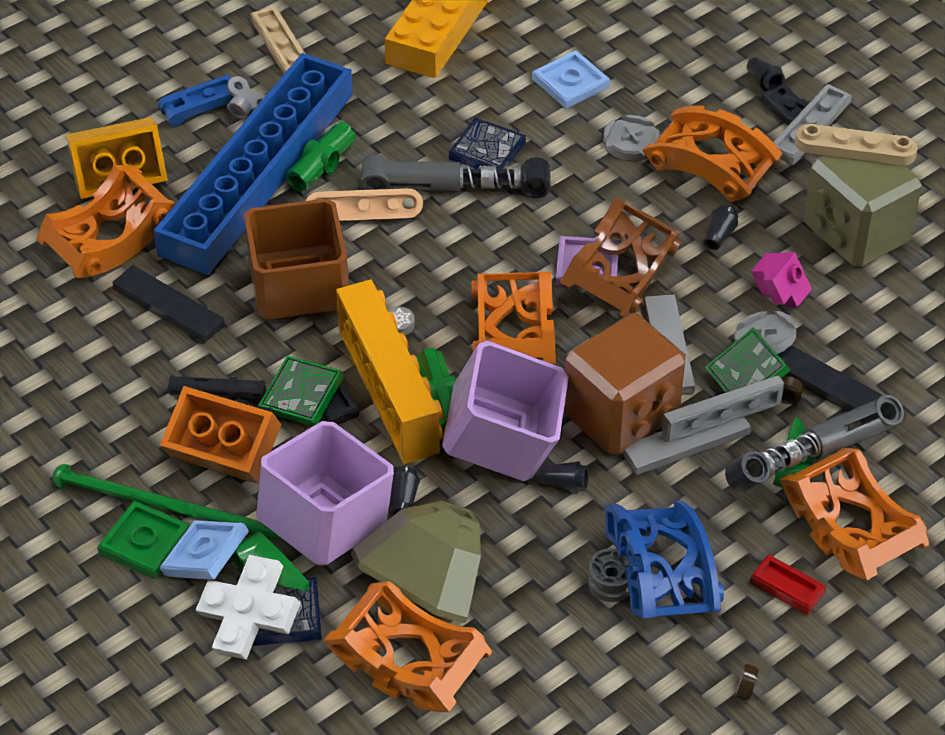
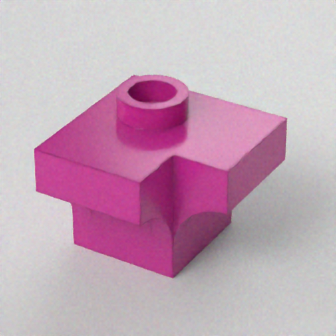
M795 252L766 253L751 271L762 296H771L774 304L798 307L812 290Z

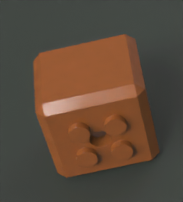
M326 198L249 209L244 214L249 266L258 315L268 320L337 310L336 289L349 286L347 254L336 203Z
M632 313L570 352L565 362V372L569 378L563 413L608 454L620 455L633 443L660 429L663 426L664 413L680 408L686 354L643 317Z

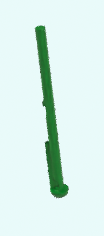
M69 464L59 465L53 472V482L61 489L65 488L66 484H73L88 490L130 501L135 500L145 505L206 521L244 523L251 533L261 532L264 536L285 541L258 520L95 477L71 472Z

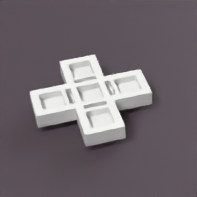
M249 555L237 585L212 580L207 581L195 611L203 617L222 620L212 645V649L216 653L247 660L259 628L289 634L301 603L296 597L273 593L284 567L278 560Z

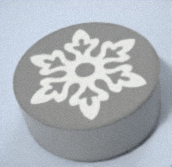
M405 307L389 309L388 312L393 311L398 332L404 333L405 336L410 334L415 326L413 312Z

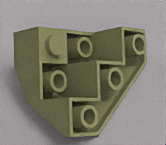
M444 501L405 508L354 546L351 556L358 570L374 577L380 582H392L407 599L431 612L437 619L447 623H452L453 620L466 623L481 558L480 523L472 510Z

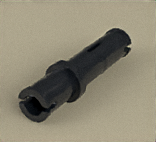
M171 375L168 391L170 396L179 395L183 386L233 401H236L237 398L262 400L266 393L265 380H239L237 376H230L229 379Z

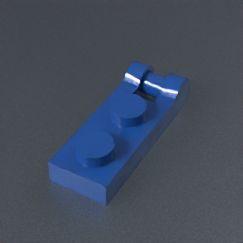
M227 74L165 96L159 100L158 108L162 114L166 115V120L171 126H179L183 123L184 119L228 104L234 97L227 89V84L231 77Z

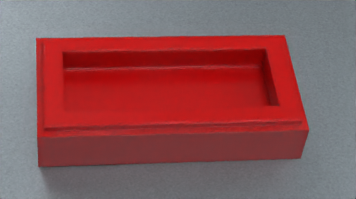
M770 554L766 556L750 578L751 584L806 615H809L824 596L827 587Z

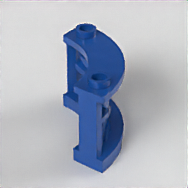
M682 500L674 501V507L626 510L619 504L605 505L606 538L614 544L620 556H627L630 567L626 568L625 573L629 587L631 614L641 618H651L662 615L721 611L720 603L724 599L723 585L721 582H718L712 549L705 529L694 508H691ZM646 531H648V532H649V536L644 537L645 534H646ZM657 534L676 541L687 550L684 558L674 571L663 557L646 551V549L654 544ZM650 567H656L660 570L659 573H651ZM691 584H698L701 602L685 604L679 590V585H681L684 594L692 598L694 589ZM670 594L673 605L656 606L655 602Z

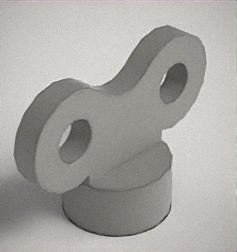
M234 76L228 81V92L234 97L228 103L227 108L234 117L244 120L258 106L257 101H262L266 95L252 92L247 81L241 76ZM234 84H239L241 89H236Z

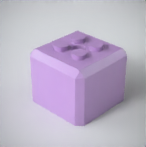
M490 341L479 343L453 385L442 443L443 448L448 455L521 481L533 478L560 439L569 376L559 366Z
M321 421L261 458L256 519L315 564L320 566L327 565L352 549L387 521L394 474L393 465L334 422Z

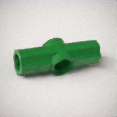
M340 121L338 124H334L318 141L311 139L306 144L301 159L286 173V181L292 186V189L298 192L307 190L324 172L330 174L336 169L340 155L355 141V132L350 128L349 124Z
M434 348L423 349L416 358L419 363L421 377H426L429 381L432 399L438 400L441 405L443 418L439 419V423L444 434L453 385L456 380L453 375H449L442 352Z

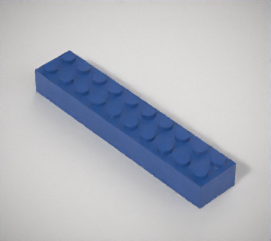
M301 53L154 229L157 256L209 275L245 231L244 214L251 208L264 207L286 179V173L301 159L306 144L311 139L317 140L352 97V70Z

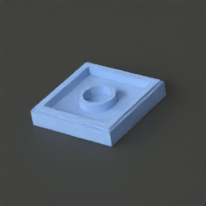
M576 50L532 71V80L565 109L610 87V79Z
M194 520L162 563L160 570L168 577L214 580L249 531L244 523Z

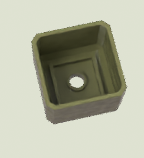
M821 155L812 160L803 222L851 265L861 267L911 240L922 186L918 176L905 165Z

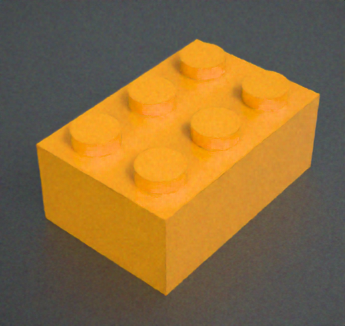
M152 117L66 134L77 190L81 199L93 197L92 194L106 180L113 165L136 166L143 172L142 176L151 184L168 181L158 127Z

